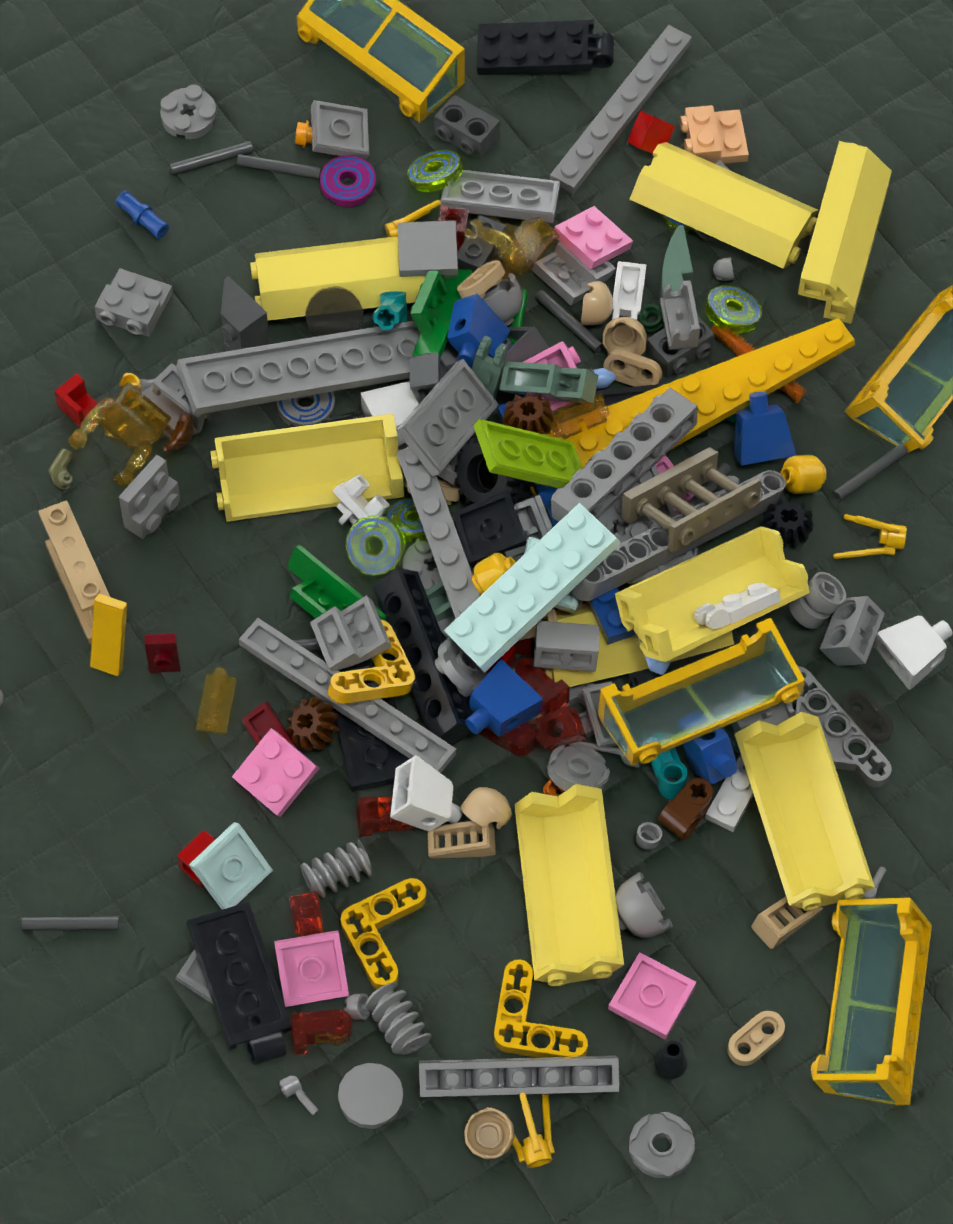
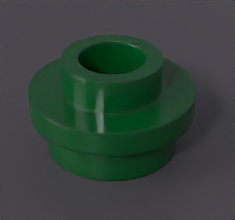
M650 304L640 310L638 321L643 325L645 332L656 333L663 329L664 321L660 306ZM652 316L658 317L656 322H654V323H649V322H648V319H649L650 317H652Z

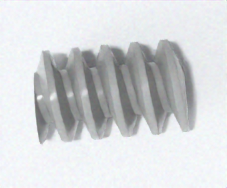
M359 839L357 841L358 848L352 842L346 844V852L340 847L336 848L334 851L335 858L327 852L323 854V863L318 858L312 859V869L306 863L300 864L302 875L312 895H314V892H317L322 898L326 897L325 887L327 886L334 893L338 892V881L346 888L349 887V876H352L358 883L361 881L360 871H363L368 877L372 876L369 857Z
M392 982L374 991L366 1001V1008L372 1012L373 1020L379 1022V1030L385 1033L386 1042L392 1044V1052L402 1055L410 1054L429 1042L432 1036L430 1033L419 1034L425 1028V1024L423 1022L413 1024L419 1017V1014L416 1011L407 1014V1011L412 1007V1002L405 1001L401 1003L400 1001L406 996V992L404 990L394 992L398 982Z

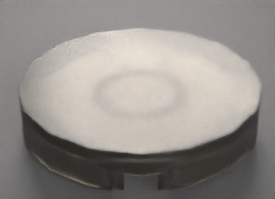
M341 286L318 290L309 299L306 306V323L314 337L360 330L363 324V309L359 299L350 290Z

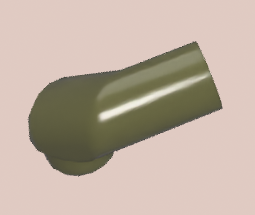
M62 448L48 470L54 486L64 490L68 489L73 483V476L69 474L67 467L74 456L67 449Z

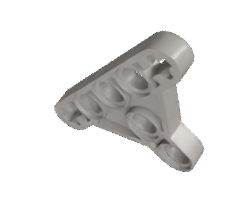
M798 666L805 679L802 694L798 699L794 700L796 704L795 711L801 710V712L819 717L835 768L855 771L871 787L886 785L892 771L890 762L806 668ZM792 668L788 669L787 673L792 679L797 680ZM783 681V687L788 685L785 681ZM813 698H819L824 701L826 707L822 710H814L809 706L808 702ZM833 720H838L845 725L846 729L836 733L830 730L828 724ZM852 743H860L864 746L865 752L861 755H854L849 751L848 746ZM872 767L876 770L883 769L882 775L880 776L878 773L872 775Z

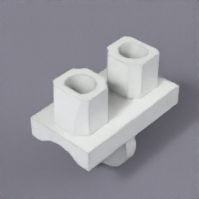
M360 474L349 481L347 480L339 484L332 491L341 500L336 506L343 513L342 517L338 520L341 525L350 521L356 526L361 521L372 518L384 520L382 516L390 506L380 495H376L370 502L361 495L370 485ZM366 522L364 525H376V522Z

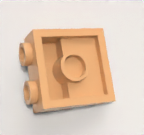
M713 105L685 108V115L680 116L681 133H686L687 139H684L685 151L714 164L719 159L723 164L748 161L749 153L740 110L714 112Z

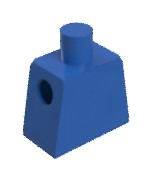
M478 293L455 301L447 337L448 341L459 352L457 361L464 359L468 366L472 367L479 344L484 336L492 339L488 356L494 358L496 349L505 341L510 329Z
M759 391L749 394L750 409L739 410L736 413L734 458L742 466L795 456L796 451L783 410L777 404L768 405L766 392Z
M501 659L472 692L469 707L473 714L465 720L466 726L476 735L488 726L496 735L503 736L539 715L543 698Z
M698 711L678 721L677 724L680 734H683L706 724L708 721ZM722 728L705 734L706 740H703L700 736L683 744L690 770L700 778L707 780L710 784L730 777L738 770L730 738Z

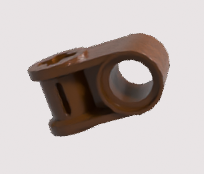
M703 778L690 780L679 794L665 806L657 821L681 840L688 838L712 804L713 789L711 784Z

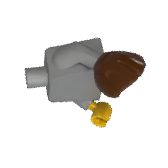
M125 373L119 386L127 387L125 394L128 397L137 393L139 411L170 439L163 447L165 453L184 448L191 441L193 435L199 434L202 431L205 418L202 421V426L198 428L194 425V418L162 392L159 396L153 393L152 381L156 378L139 379L132 373Z

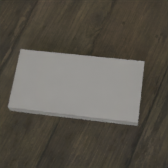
M454 169L446 176L440 210L553 223L560 191V181Z
M462 359L453 365L396 431L430 474L436 476L441 473L475 433L473 425L478 419L486 420L499 404L465 360Z

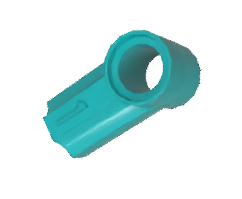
M389 291L381 293V305L373 313L374 323L378 324L381 330H392L397 323L408 322L406 292Z
M663 733L656 734L645 741L644 745L652 742L661 743L671 739V736ZM675 748L658 754V757L651 761L658 780L660 794L666 799L671 800L679 794L687 783V768L680 761ZM668 778H676V779H678V781L671 782V781H668L667 779H668Z

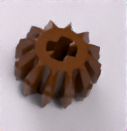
M527 391L525 397L522 398L515 395L514 402H507L503 414V423L505 425L540 434H550L554 413L552 412L549 400L542 401L540 394L531 397Z
M312 698L310 701L301 699L300 708L297 706L291 707L294 715L293 717L286 718L288 723L291 724L286 732L292 736L291 741L296 746L302 747L306 751H314V749L324 750L325 741L328 743L334 742L331 735L333 732L340 731L334 725L340 718L337 714L333 713L334 708L331 704L323 703L318 698Z

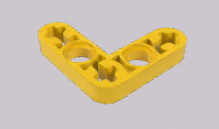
M381 620L392 647L372 657L376 667L334 674L331 677L327 690L329 697L333 701L346 704L401 696L411 691L415 674L392 626L388 622ZM381 654H392L396 660H386ZM364 681H375L379 685V687H369L364 683Z
M409 878L347 907L341 914L342 932L375 989H379L392 982H398L399 978L397 965L377 929L423 907L426 902V888L422 881ZM411 889L414 893L418 892L417 899L413 900L410 896L406 897L407 890ZM395 895L398 896V901L401 900L402 907L400 908L398 907L397 900L394 897ZM385 901L390 903L393 909L387 915H380L374 909L376 904ZM354 916L356 920H360L363 932L360 936H358V930L355 925L350 924V917ZM372 941L378 945L379 949L373 955H365L360 950L363 943ZM380 960L384 972L389 973V980L385 981L383 977H379L376 963Z
M524 960L511 961L506 966L503 975L494 1029V1043L496 1047L505 1053L537 1058L586 1056L588 1040L581 1031L526 1022L533 983V969ZM517 970L523 971L524 976L521 978L520 991L514 989L513 975L516 974ZM510 999H517L522 1003L523 1008L517 1013H510L505 1009L504 1005ZM507 1030L513 1031L514 1037L511 1039V1042H505L504 1036H502L506 1034ZM523 1032H528L526 1046L522 1045ZM537 1034H544L549 1037L550 1044L545 1048L539 1049L532 1044L531 1040ZM555 1037H560L559 1051L554 1050ZM571 1040H576L577 1046H579L575 1052H570L569 1046H567L571 1043Z

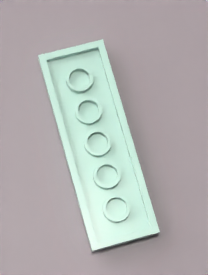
M578 503L444 630L445 633L485 673L621 544L620 541L584 506Z

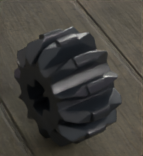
M781 497L777 501V505L770 503L767 513L763 515L762 519L765 528L773 529L780 533L783 540V549L787 544H791L796 549L799 541L806 543L814 526L812 511L805 510L806 505L804 502L796 505L793 497L789 500V503H785Z

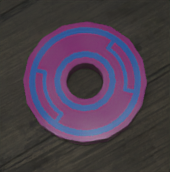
M340 156L332 159L323 167L320 173V189L327 200L334 201L335 205L354 207L365 203L372 192L374 193L376 189V174L372 165L365 159L356 156ZM345 178H351L355 180V182L351 185H344L341 183V181Z

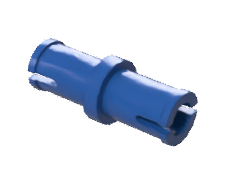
M127 190L117 197L115 204L133 217L132 221L135 224L144 226L157 239L162 238L167 233L169 224L154 214L148 204H142Z

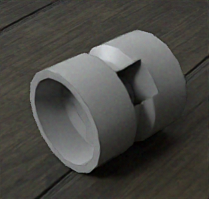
M826 572L816 573L808 581L810 593L789 604L793 617L807 628L816 629L820 627L831 613L846 600V592L841 582Z

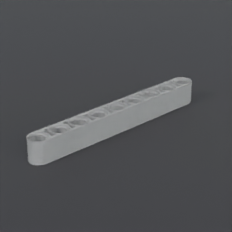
M768 470L740 483L742 486L755 478L761 480L759 505L673 553L668 550L669 531L659 524L622 542L571 590L572 594L582 601L593 600L766 512L770 503L776 505L786 485L784 477L776 471ZM724 491V492L718 494L717 496H718V497H722V496L728 494L729 492H728V491ZM702 502L694 507L699 510L708 504ZM680 513L672 517V519L677 522L686 516Z

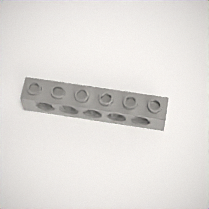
M672 388L666 390L662 395H657L650 406L642 414L638 413L623 432H618L603 451L599 450L584 469L576 471L571 481L564 488H559L555 491L551 498L552 517L559 522L580 503L598 519L697 424L698 406Z
M616 1055L419 1061L420 1097L517 1095L521 1092L525 1094L619 1092V1061Z

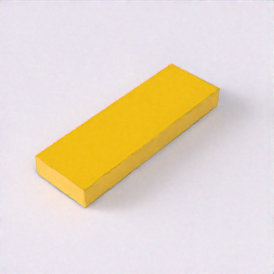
M98 594L94 599L90 667L115 676H119L123 670L127 616L126 602L102 594Z

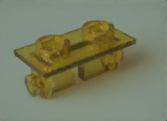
M602 392L595 395L593 404L575 403L568 407L563 406L554 410L552 431L556 438L566 439L582 432L579 422L583 420L587 429L607 422V418L611 417V413L608 407L605 406Z
M217 667L211 674H206L196 730L227 734L237 678L229 677L226 674L227 670Z

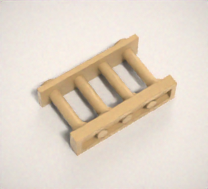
M66 500L39 510L38 513L50 538L45 541L46 548L88 643L92 644L94 599L98 594L108 597L110 595Z

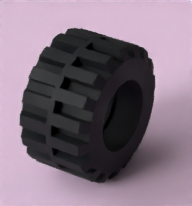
M477 437L470 439V443L464 444L462 447L463 453H458L457 460L459 463L455 465L454 471L457 472L458 478H455L456 485H460L458 491L461 496H466L465 502L468 505L507 490L511 493L514 504L525 501L524 498L531 495L530 487L535 485L534 482L498 474V479L495 483L493 473L489 472Z

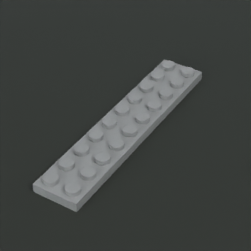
M414 321L397 323L392 330H381L380 326L183 358L178 359L176 367L193 414L199 415L409 379L410 357H414L413 351L421 333ZM447 341L441 355L448 371L457 362L459 352L449 341Z

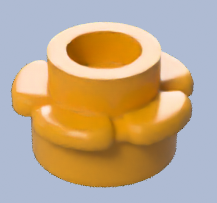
M306 120V123H297L294 144L303 145L302 148L306 147V143L312 144V127L309 126L308 120Z

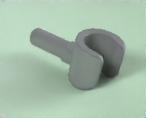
M879 867L872 879L875 888L865 892V896L861 899H875L879 883L886 873L884 867Z
M288 1076L280 1080L279 1087L285 1098L296 1094L298 1100L312 1115L319 1111L305 1095L296 1076Z

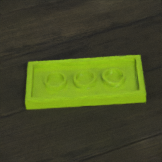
M478 419L473 425L490 473L555 488H564L571 481L576 471L583 469L573 441Z

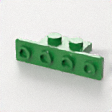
M471 269L458 270V275H445L444 279L439 271H428L410 313L412 320L416 323L421 333L413 351L414 357L421 356L424 353H439L441 357L448 341L447 336L454 303L462 299L457 287L473 273Z
M301 545L294 547L287 567L303 582L292 588L289 597L315 619L335 606L342 611L363 598L360 593ZM375 606L380 619L386 620V615Z

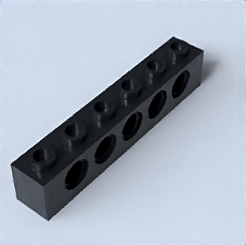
M396 567L373 587L378 599L377 602L382 612L386 615V622L392 626L414 671L415 679L411 689L427 730L451 746H454L471 732L466 726L465 720L473 712L469 707L470 704L467 697L460 694L456 685L446 675L440 673L435 666V660L438 658V648L445 640L418 571Z

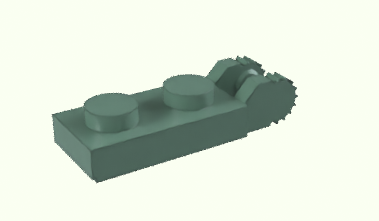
M484 336L479 344L472 371L496 400L508 346L501 343L495 351L494 358L488 356L492 339Z

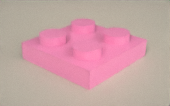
M595 206L556 225L552 233L557 240L590 270L628 251L633 243L630 237Z
M271 728L232 778L274 814L281 817L320 768Z
M338 930L274 941L285 1007L349 996Z
M639 952L609 1003L608 1010L666 1040L696 988L697 982Z

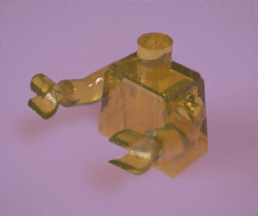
M488 216L489 218L501 223L497 217ZM540 216L524 220L519 227L506 223L504 224L506 225V233L490 227L484 228L483 223L479 219L470 221V224L476 229L475 234L469 228L464 231L467 238L474 239L479 236L483 238V241L494 244L499 249L498 255L504 261L502 263L505 270L503 279L508 278L509 273L515 275L516 273L520 274L530 271L534 263L540 260L561 236Z
M128 382L114 398L105 397L91 409L81 422V428H76L71 434L68 443L76 450L79 449V446L83 448L87 441V434L94 431L97 425L100 424L104 429V433L109 438H117L129 448L135 447V452L127 461L128 464L125 469L113 478L120 486L124 484L129 485L135 479L133 473L139 471L151 455L152 443L160 438L171 417Z

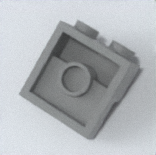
M119 268L111 285L106 284L95 305L96 318L105 325H115L126 329L132 334H142L150 337L173 294L172 285Z
M156 455L119 496L124 527L141 539L154 532L160 525L162 517L174 510L180 501L178 482L169 477L167 462L162 457Z

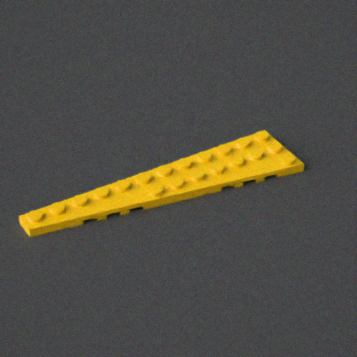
M837 318L555 426L551 429L550 434L544 435L573 441L584 469L589 459L599 450L603 451L618 432H623L638 413L642 414L650 406L657 395H662L666 390L672 388L698 406L697 424L671 448L673 449L737 413V411L749 406V394L763 391L768 395L855 346V339L840 318ZM533 486L530 487L532 495L534 497L537 496Z

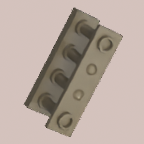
M709 447L623 493L621 518L630 524L643 516H647L668 530V550L673 553L759 505L761 480L755 478L742 486L717 470L718 452ZM711 480L729 493L718 497L703 487L702 484ZM690 492L708 505L698 510L680 498V496ZM669 504L686 517L676 522L657 508Z

